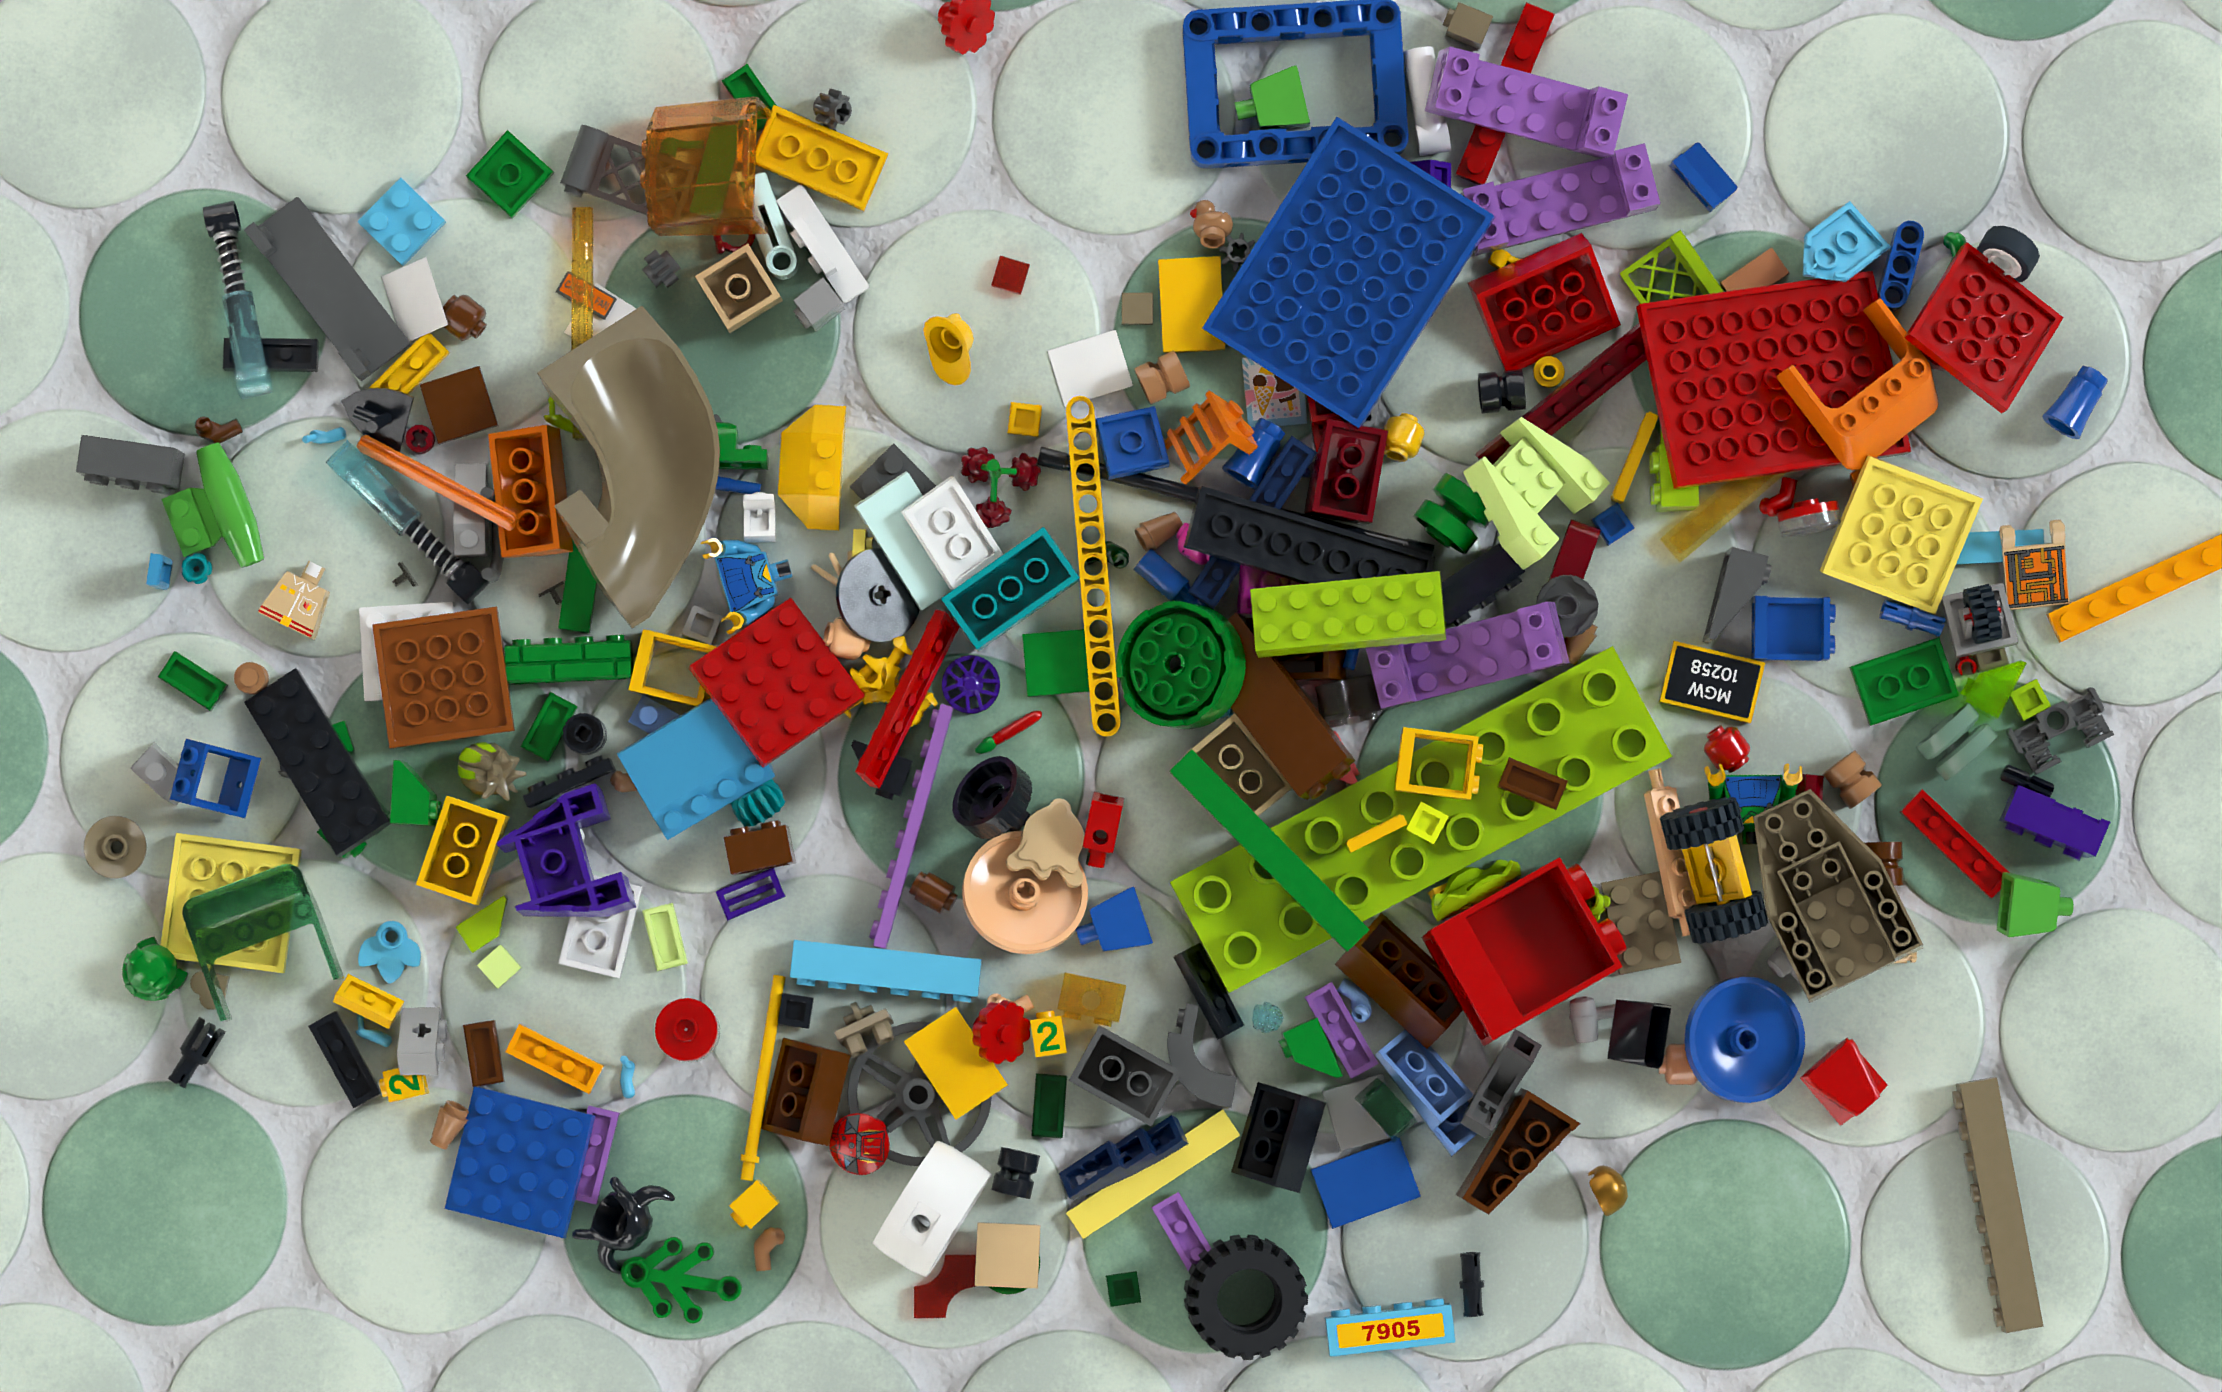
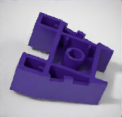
M596 783L564 793L544 811H539L533 816V819L497 842L498 847L505 853L517 850L531 901L515 906L516 911L523 916L608 917L636 908L629 879L622 872L594 880L580 829L611 819L603 790Z

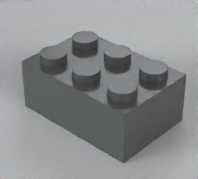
M81 435L76 472L83 475L84 481H89L91 484L108 486L109 481H115V485L131 490H139L140 485H144L151 492L170 495L171 489L180 490L185 453L174 447Z

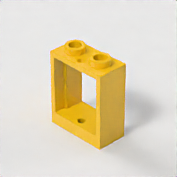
M643 629L628 690L694 707L709 699L710 696L701 685L699 686L697 698L647 687L645 684L656 641L703 653H709L716 646Z
M1403 727L1394 791L1471 800L1472 794H1477L1480 776L1474 775L1475 763H1481L1483 756V744H1478L1479 737ZM1415 738L1468 745L1462 791L1409 784Z

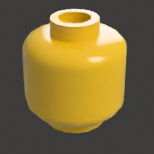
M1401 413L1400 416L1390 417L1386 421L1383 430H1388L1384 454L1388 458L1405 462L1407 459L1414 458L1418 454L1424 438V429L1417 423L1418 419L1415 416Z

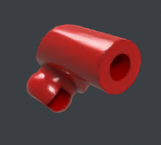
M1783 477L1779 494L1770 499L1765 497L1760 501L1759 509L1761 513L1768 514L1769 517H1776V513L1790 509L1793 504L1798 480Z

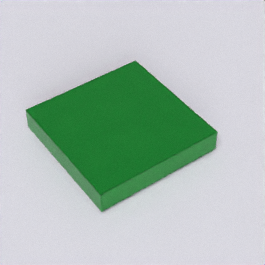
M507 130L470 170L466 177L513 219L554 174V171Z
M1084 629L1022 634L1027 697L1090 692Z

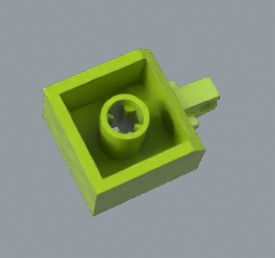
M1661 430L1659 445L1649 455V473L1655 474V483H1653V486H1650V504L1656 505V512L1694 511L1699 506V486L1674 489Z

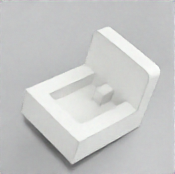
M755 492L743 495L744 542H776L774 494Z

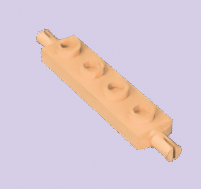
M1661 768L1649 770L1652 789L1644 793L1668 915L1675 919L1679 918L1682 936H1688L1690 931L1685 910L1689 909L1692 905L1698 904L1695 901L1682 848L1678 850H1669L1667 848L1660 822L1661 816L1680 808L1677 790L1669 786L1664 787Z

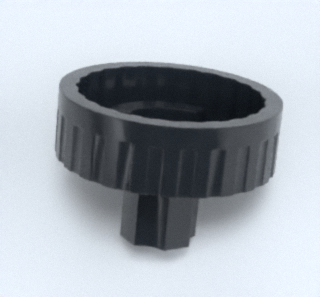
M1003 756L988 758L973 767L960 782L953 798L952 811L954 818L970 833L980 839H991L1000 836L1008 830L1011 832L1019 831L1030 817V813L1026 809L1031 800L1032 782L1029 775L1009 758Z

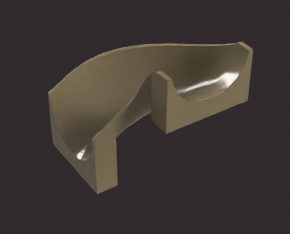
M643 306L632 311L537 373L551 398L594 448L602 478V494L597 509L581 489L554 507L599 588L632 629L652 615L693 548L705 523L714 497L720 458L716 421L712 407L703 387L698 381V377L679 347Z

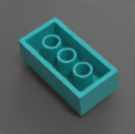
M1042 527L942 597L941 600L979 652L1080 581V577L1047 530Z

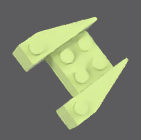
M1521 417L1500 432L1511 446L1493 465L1486 457H1483L1465 469L1463 473L1473 493L1478 492L1486 507V510L1483 512L1488 521L1494 522L1500 534L1497 538L1502 548L1524 570L1543 558L1559 540V537L1538 516V513L1556 494L1569 510L1575 514L1594 502L1610 482L1590 460Z

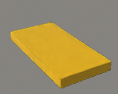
M773 105L749 163L864 212L886 162L888 153Z

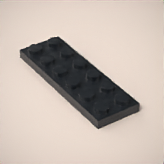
M297 668L293 669L244 702L336 856L342 857L392 824L300 670Z

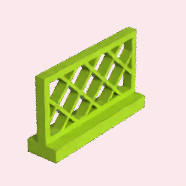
M1681 230L1619 273L1640 304L1649 303L1652 292L1670 295L1669 298L1673 299V296H1696L1697 287L1703 295L1724 292ZM1668 247L1676 255L1674 270L1656 267L1658 254ZM1654 257L1653 266L1644 265ZM1679 262L1687 272L1678 271ZM1638 268L1651 269L1649 288L1636 286L1629 277V274ZM1656 270L1674 273L1670 292L1652 289ZM1677 274L1692 278L1694 281L1692 295L1674 292ZM1639 290L1648 291L1646 300Z

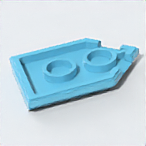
M1849 201L1805 234L1803 276L1847 282L1889 250L1891 246Z

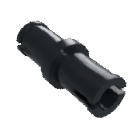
M1480 1252L1460 1253L1462 1281H1459V1285L1463 1289L1464 1317L1483 1316L1481 1288L1484 1287V1280H1481Z

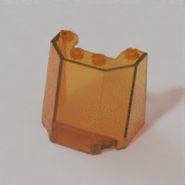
M758 97L655 107L646 130V140L642 141V156L646 160L645 170L641 171L640 181L641 187L645 191L648 225L658 236L768 234V227L755 215L754 210L757 119L771 118V111Z

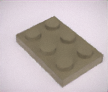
M1660 871L1600 883L1603 896L1607 895L1611 899L1610 906L1606 908L1607 918L1616 925L1627 948L1625 952L1617 956L1623 966L1618 970L1619 975L1681 963L1673 918L1668 915Z

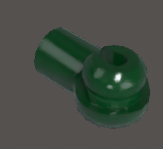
M1106 541L1107 562L1119 569L1126 567L1129 563V553L1126 549L1111 541ZM1091 557L1086 561L1089 565L1099 561L1100 559L1096 557Z

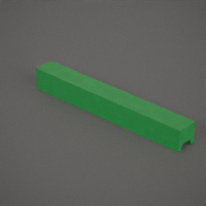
M1192 749L1169 771L1345 951L1348 952L1370 930Z

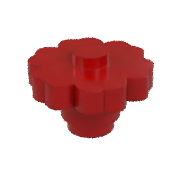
M952 0L940 7L938 22L942 25L941 33L947 36L945 39L947 47L964 55L967 51L975 53L980 47L985 45L987 41L986 34L990 33L994 27L995 12L990 10L991 0Z
M1003 1000L1000 1004L990 1002L985 1008L980 1010L979 1016L973 1023L972 1042L975 1046L980 1047L979 1056L999 1065L1003 1061L1013 1062L1023 1054V1043L1030 1038V1021L1023 1018V1007L1018 1006L1014 1002Z

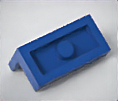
M1699 142L1695 143L1684 154L1679 155L1670 164L1672 170L1709 212H1712L1738 188Z

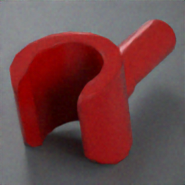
M1969 656L1961 657L1957 660L1955 668L1960 675L1963 676L1961 666L1964 662L1970 663L1972 674L1976 672V663Z

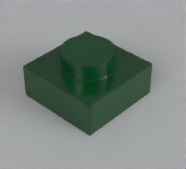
M1137 1271L1106 1275L1110 1307L1141 1303Z

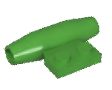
M214 443L197 450L196 454L204 489L187 488L161 499L183 557L191 556L214 547L223 537L241 568L263 561L264 554L257 521L241 479L220 443Z

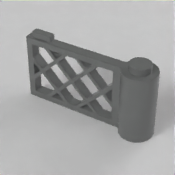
M581 125L560 184L565 186L564 192L581 198L583 193L590 194L653 217L652 224L670 230L671 224L675 226L679 224L699 167L614 137L599 129ZM614 144L626 148L632 160L615 167L610 157ZM632 151L637 152V153H640V154H643V155H641V156L635 158V156H634V154H633ZM647 157L656 159L661 171L645 178L637 162ZM609 162L612 169L607 172H604L606 165ZM662 162L672 166L665 169ZM634 164L641 180L624 187L617 171ZM676 168L689 171L687 183L674 189L667 172ZM614 173L621 189L612 194L599 191L601 179ZM664 175L671 191L654 198L647 182ZM644 184L651 200L640 205L632 203L627 191ZM684 189L681 199L679 200L676 192H679ZM624 193L626 200L616 196ZM673 194L678 205L674 218L662 214L656 202ZM653 204L656 211L646 208V206Z

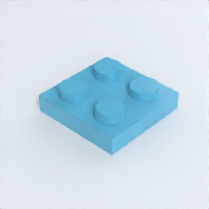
M402 178L357 221L402 266L446 223Z

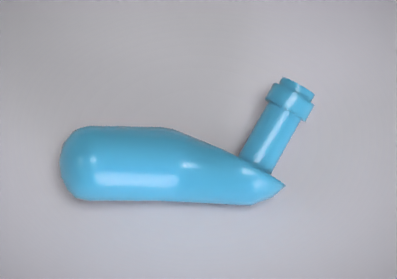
M342 427L327 432L313 430L309 435L304 436L302 441L304 443L312 441L319 444L334 443L344 439L346 431Z
M357 1015L358 1030L355 1032L359 1037L384 1047L390 1046L392 1043L390 1035L376 1029H364V1017Z
M622 1056L620 1058L623 1064L620 1084L623 1096L629 1099L635 1095L632 1081L635 1064L629 1061L627 1056Z

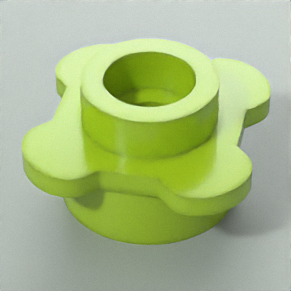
M1593 886L1595 896L1585 902L1596 921H1598L1600 914L1604 912L1605 908L1610 906L1611 899L1607 895L1603 896L1600 894L1599 889Z

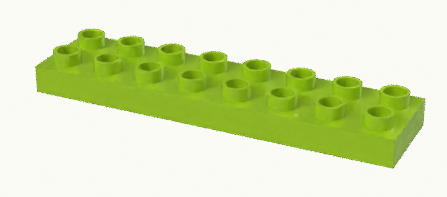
M1612 646L1450 732L1478 736V744H1483L1482 762L1475 763L1474 775L1480 776L1478 793L1472 794L1471 800L1394 791L1398 763L1396 761L1270 829L1363 922L1673 756L1616 650ZM1433 741L1416 750L1412 756L1409 784L1462 791L1468 745ZM1509 757L1568 780L1557 810L1497 787ZM1421 801L1449 816L1434 844L1406 830L1408 826L1406 825L1352 853H1349L1345 845L1347 840L1399 814L1403 815L1407 824H1409ZM1241 845L1170 882L1228 993L1332 938Z

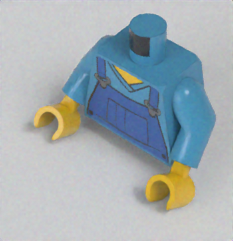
M714 538L701 542V544H709L711 547V553L702 555L703 558L715 557L730 609V613L723 617L721 622L730 620L734 625L733 628L726 631L728 634H733L741 627L750 625L767 614L774 606L775 597L779 595L775 582L793 577L788 559L770 564L767 553L765 551L761 552L757 545L740 540L719 541Z

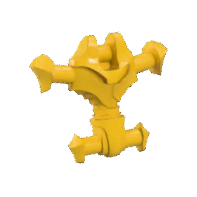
M905 636L893 638L895 648L888 658H875L865 654L862 658L866 664L859 672L853 667L849 670L852 679L865 695L864 699L852 708L861 702L864 705L874 702H890L899 683L898 677L900 676L899 671L901 668L898 665L905 654L910 656L913 654L906 643ZM927 692L910 727L918 725L922 721L923 713L931 704L934 707L937 706L938 702L934 698L933 692ZM852 708L844 712L849 718L852 715L850 711Z

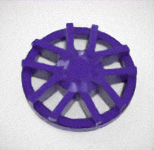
M967 655L957 658L946 668L942 677V692L946 701L954 709L962 713L975 714L985 711L996 701L1000 691V678L997 670L988 660L980 656ZM973 660L969 671L966 670L961 662ZM977 661L985 664L980 674L974 672ZM956 665L964 672L960 678L951 671ZM988 668L993 673L994 679H983ZM948 675L953 677L958 683L946 687ZM983 683H994V692L983 690ZM959 687L961 693L951 699L948 691ZM980 693L992 697L983 705ZM965 696L966 708L954 703ZM976 696L979 707L970 709V697Z

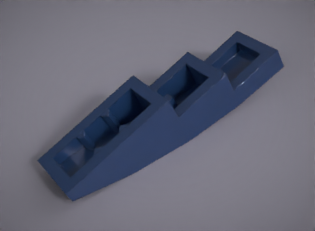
M1171 1115L1148 1131L1139 1128L1116 1144L1110 1140L1061 1171L1059 1175L1069 1199L1075 1200L1124 1180L1163 1160L1189 1143L1179 1120Z

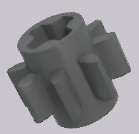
M832 88L829 89L828 95L820 93L813 105L816 115L815 120L831 129H835L837 123L845 125L852 112L851 104L848 102L850 97L842 95V91Z
M1240 233L1239 239L1235 240L1228 235V247L1221 246L1219 248V251L1226 253L1227 256L1222 260V265L1230 262L1235 273L1238 266L1243 265L1250 254V248L1255 244L1254 240L1248 243L1243 240V233ZM1234 246L1238 249L1243 247L1246 249L1243 259H1240L1238 256L1234 258L1231 256Z
M655 249L644 258L648 265L642 270L656 288L662 283L669 288L679 280L675 273L681 268L667 250L660 255Z

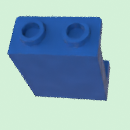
M1752 597L1751 659L1781 661L1830 660V654H1835V635H1830V623H1835L1836 607L1835 604H1830V597Z

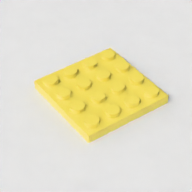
M1868 455L1819 571L1936 614L1983 499L1977 495Z
M176 833L160 945L167 948L177 960L285 973L302 849Z

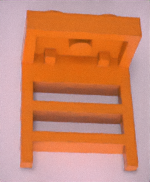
M1210 390L1205 394L1207 399L1201 405L1196 403L1192 407L1194 412L1188 418L1182 416L1179 419L1181 425L1175 431L1170 428L1166 432L1168 438L1164 440L1166 449L1168 450L1172 445L1174 446L1187 471L1180 478L1185 485L1229 443L1248 455L1258 448L1252 436L1254 431L1243 420L1242 415L1244 413L1240 406L1232 400L1229 402L1225 401ZM1198 420L1213 446L1209 451H1207L1193 425ZM1185 432L1200 458L1195 464L1181 439Z

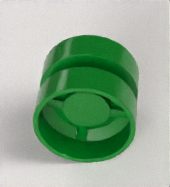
M1445 473L1433 488L1435 494L1444 504L1440 506L1433 501L1425 499L1413 517L1425 527V532L1447 548L1452 547L1466 555L1478 539L1467 524L1471 522L1478 527L1486 529L1490 522L1483 512L1486 510V507L1477 492L1473 493L1472 489L1465 483Z

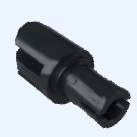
M198 1017L181 1045L180 1050L183 1056L172 1074L168 1077L169 1080L175 1084L179 1083V1086L186 1088L198 1065L208 1063L226 1033L221 1028L215 1031L216 1026L210 1022L204 1026L205 1019Z

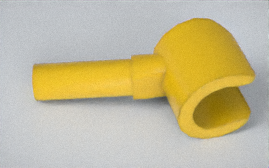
M1500 249L1492 253L1488 263L1500 269L1507 262L1511 264L1520 259Z

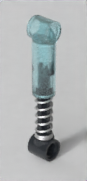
M229 201L203 207L206 229L209 237H213L218 245L215 248L220 255L217 260L222 265L219 270L224 276L221 280L226 286L224 288V293L226 294L222 296V303L233 353L234 374L239 396L243 400L273 393L271 376L265 361L253 294L251 291L245 290L244 284L247 281L243 280L242 274L245 271L241 270L240 265L243 260L239 259L238 255L241 250L237 249L236 243L239 241L237 233L241 231V223L235 201Z
M349 440L325 461L399 536L408 535L410 543H416L418 551H424L426 553L425 557L433 560V566L441 568V574H445V577L448 579L447 585L465 603L469 604L490 583L482 578L481 572L469 561L463 562V559H457L454 556V552L451 553L447 549L448 544L443 545L439 541L440 537L436 538L431 533L432 529L428 530L424 526L425 521H419L422 514Z

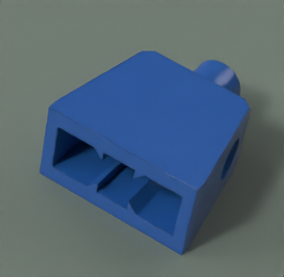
M1134 887L1128 888L1089 909L1093 922L1076 928L1081 945L1099 940L1103 952L1153 943Z

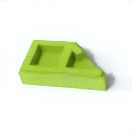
M505 895L456 926V929L472 953L500 936L504 911L508 900Z

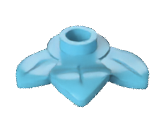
M387 921L380 925L376 936L370 937L363 942L358 955L359 966L365 967L377 964L381 976L388 984L393 983L401 976L405 965L418 967L421 961V951L418 944L408 938L405 927L396 921ZM391 930L395 931L398 935L397 940L393 943L387 940V933Z

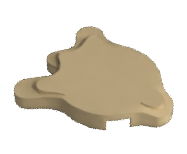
M1055 799L1049 806L1037 810L1028 818L1021 834L1020 846L1006 860L1008 869L1011 871L1030 869L1040 880L1048 879L1051 871L1055 870L1059 872L1068 887L1077 888L1082 884L1083 874L1078 864V857L1083 848L1084 832L1079 820L1072 813L1071 806L1066 800Z

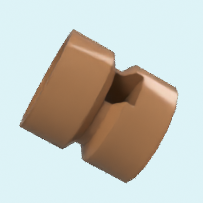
M1174 350L1158 357L1156 364L1149 361L1134 368L1150 405L1165 399L1169 391L1176 394L1190 387L1184 369Z
M1856 750L1849 753L1823 774L1833 788H1840L1839 796L1849 809L1858 805L1882 786L1872 771L1864 770L1866 763Z

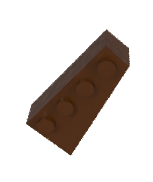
M1521 1088L1456 1195L1489 1215L1518 1186L1517 1184L1531 1173L1581 1123L1528 1090Z

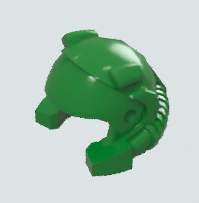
M155 937L140 941L131 953H127L123 962L122 977L125 983L124 986L134 997L147 1001H159L169 998L168 995L175 989H180L187 979L188 972L181 968L177 969L174 955L167 948L159 945Z

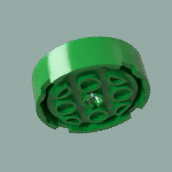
M1181 601L1163 602L1161 605L1139 614L1126 629L1119 644L1116 658L1117 678H1120L1124 692L1123 697L1130 708L1148 722L1178 729L1200 728L1222 717L1236 701L1243 685L1246 669L1243 644L1233 625L1223 615L1211 608ZM1178 656L1181 660L1182 669L1173 673L1170 669V661L1173 657Z

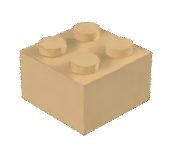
M746 244L695 276L729 333H732L783 301L749 244Z

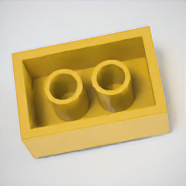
M446 795L416 885L474 905H480L499 850L497 842L503 838L510 816Z

